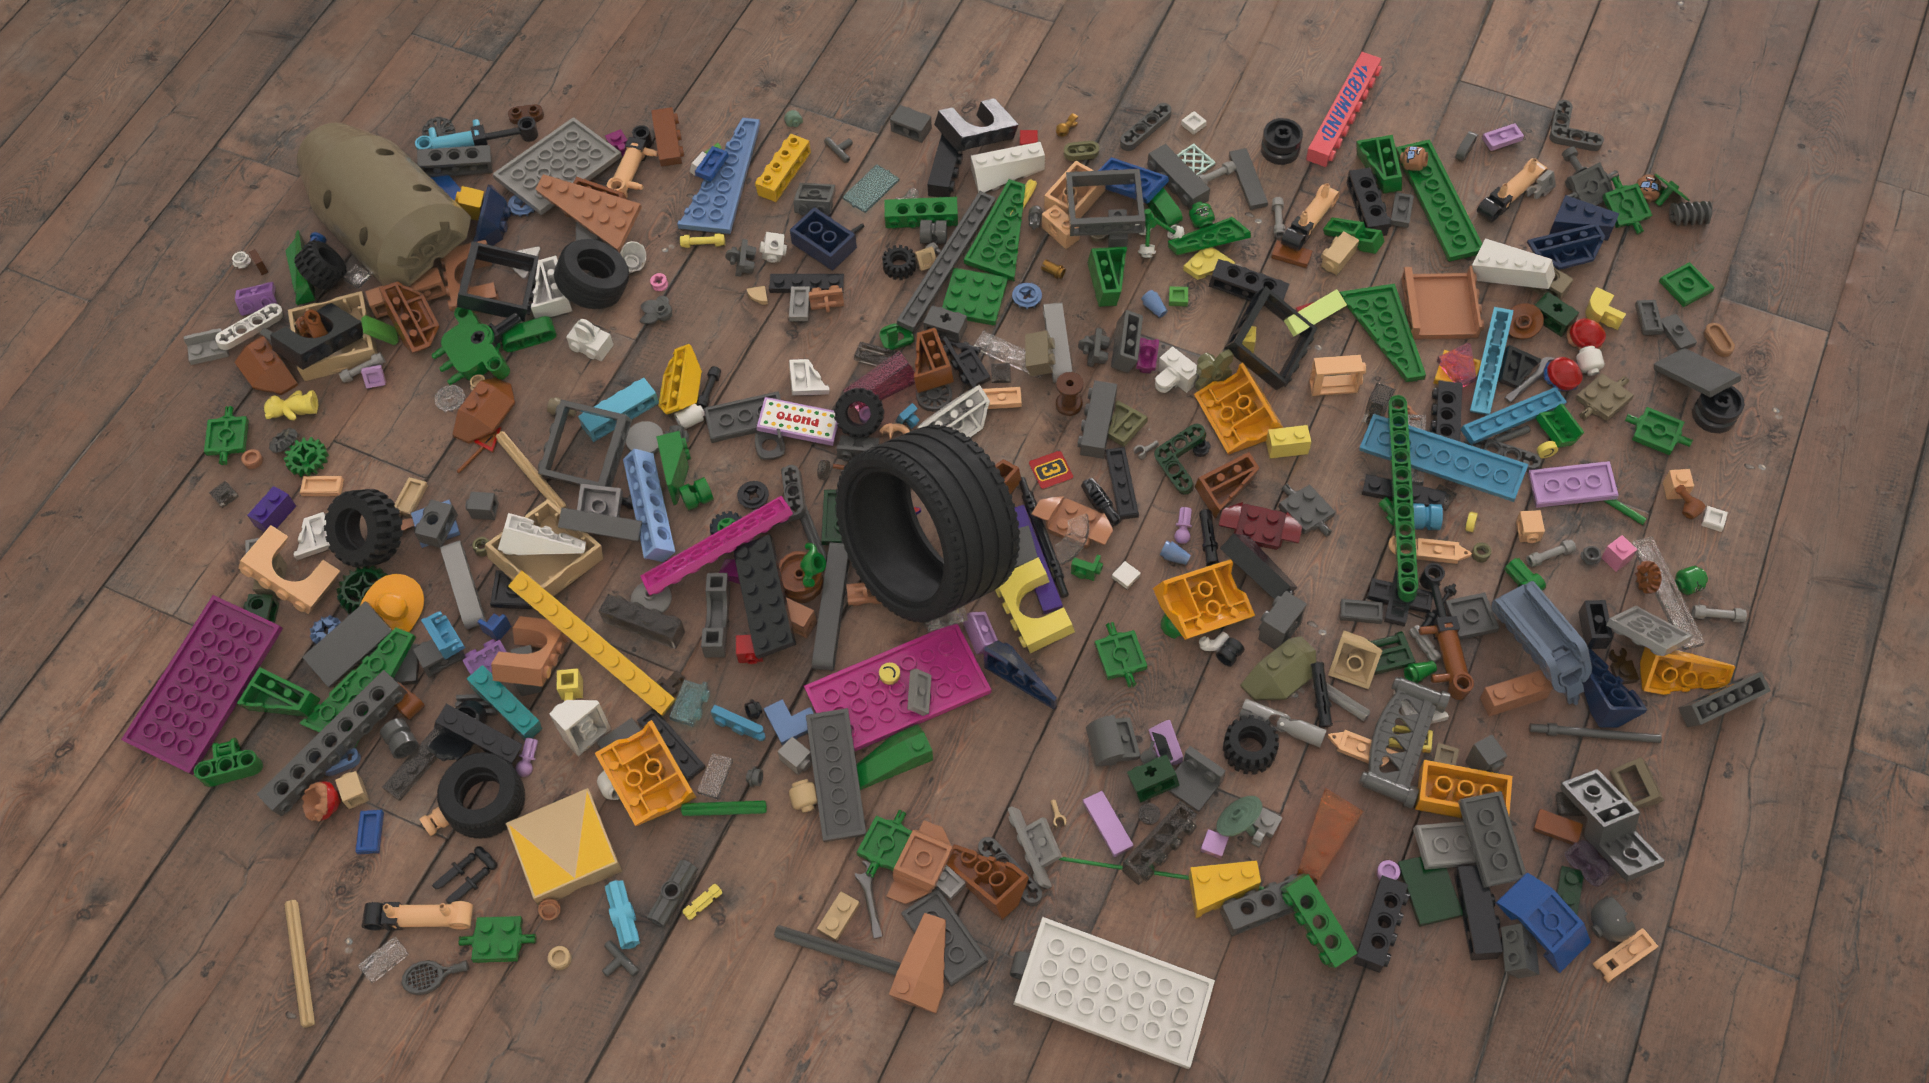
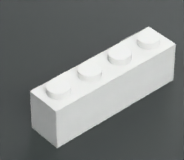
M1041 142L971 155V171L978 193L979 191L985 193L991 189L995 191L1001 185L1006 184L1009 179L1015 181L1020 177L1025 178L1045 169V154Z

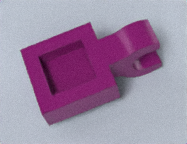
M620 129L605 135L606 141L619 150L623 158L626 152L625 145L627 139L622 130Z

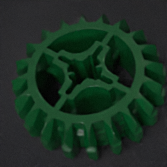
M374 565L370 568L364 566L363 569L357 567L354 572L349 570V575H343L344 581L338 582L339 588L336 589L338 594L337 600L342 609L348 614L354 612L360 606L367 591L374 584L370 582L378 581L388 574L381 568L377 569ZM351 598L359 599V602L353 601Z

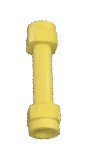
M715 234L714 237L691 238L690 235L680 236V246L690 248L691 245L715 244L717 247L725 245V235Z

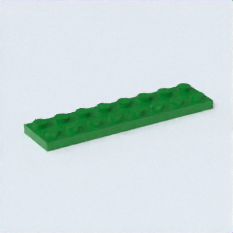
M1430 139L1396 147L1399 161L1401 153L1409 146L1423 147L1425 152H1428L1426 167L1421 171L1404 169V172L1448 262L1476 256L1482 246V242Z

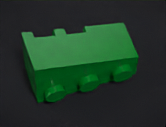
M1393 135L1356 141L1358 158L1365 168H1371L1372 174L1376 176V184L1383 194L1402 191V174Z
M259 667L237 704L249 711L309 717L319 703L320 698L310 691Z

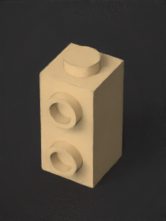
M1343 231L1339 237L1336 236L1331 247L1323 251L1321 267L1337 275L1357 252L1359 240Z

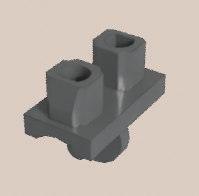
M742 239L741 247L738 250L736 247H732L725 255V258L730 261L731 265L737 262L735 276L741 277L742 272L752 274L755 262L745 260L746 258L754 259L756 254V247L747 245L748 240Z
M1100 328L1095 329L1094 335L1090 337L1085 336L1078 343V348L1083 351V354H1088L1087 366L1093 367L1095 363L1105 364L1108 360V352L1101 351L1100 348L1107 349L1110 337L1101 335L1102 329Z

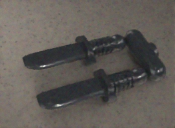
M477 846L474 849V853H469L460 863L453 862L451 864L453 867L433 883L434 889H440L459 873L461 876L464 875V868L470 865L476 859V856L487 866L482 868L479 873L477 872L472 879L467 876L465 878L466 882L445 900L448 904L458 901L472 888L477 890L479 887L476 884L489 874V869L495 870L497 868V862L483 847Z

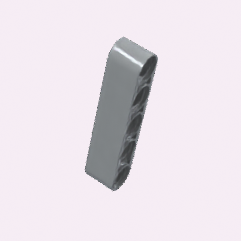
M1062 303L1043 304L1045 329L1055 341L1053 353L1056 364L1053 365V383H1056L1057 378L1061 374L1072 372Z
M459 540L442 546L440 549L466 630L479 626V619L485 622L486 619L464 548Z

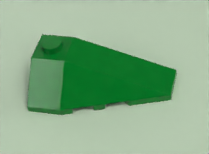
M918 724L890 736L856 764L860 790L933 761L932 748L924 731Z

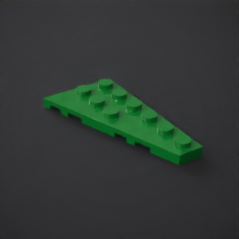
M396 627L378 644V648L370 656H366L362 660L363 663L356 670H352L329 693V697L321 705L318 704L313 709L314 712L307 719L304 718L299 724L320 733L383 670L394 678L416 636Z

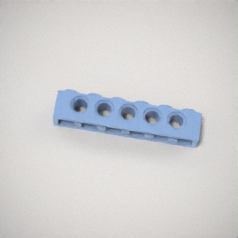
M633 449L623 458L635 518L638 521H642L640 542L643 556L646 559L665 562L675 553V547L654 454Z

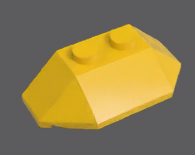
M690 344L674 350V356L669 361L663 374L658 406L667 415L697 403L702 370Z

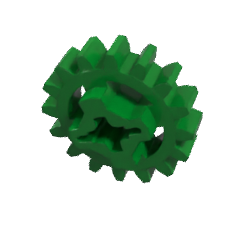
M305 437L302 438V442L295 440L296 445H290V451H285L287 456L284 458L286 467L293 475L298 473L299 477H302L304 474L310 476L311 472L318 474L317 469H324L322 464L328 463L326 457L329 454L326 451L325 445L319 439L315 441L313 437H310L308 441Z

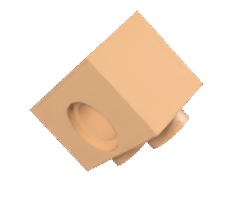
M1056 204L1042 213V228L1065 249L1080 240V236H1070L1069 217Z

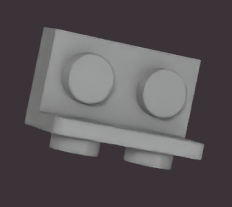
M221 328L184 336V342L188 347V359L191 365L229 357V350L218 348L215 337L222 331Z

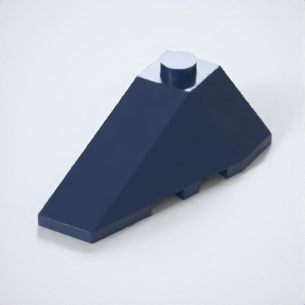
M1588 649L1592 671L1586 682H1582L1590 713L1598 726L1601 728H1618L1646 713L1647 708L1633 689L1629 691L1622 684L1624 680L1619 676L1615 677L1608 670L1609 666L1592 649Z

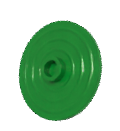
M1654 174L1668 186L1665 188L1661 185V195L1655 201L1657 205L1661 206L1673 191L1687 201H1690L1686 195L1678 190L1679 186L1673 181L1668 182L1660 175Z

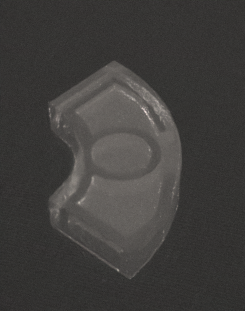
M1086 513L1067 520L1068 529L1065 537L1061 542L1054 545L1060 565L1070 562L1083 549L1089 534V518Z

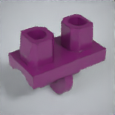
M1140 338L1136 369H1140L1141 373L1150 374L1152 371H1155L1159 348L1158 339L1147 340Z

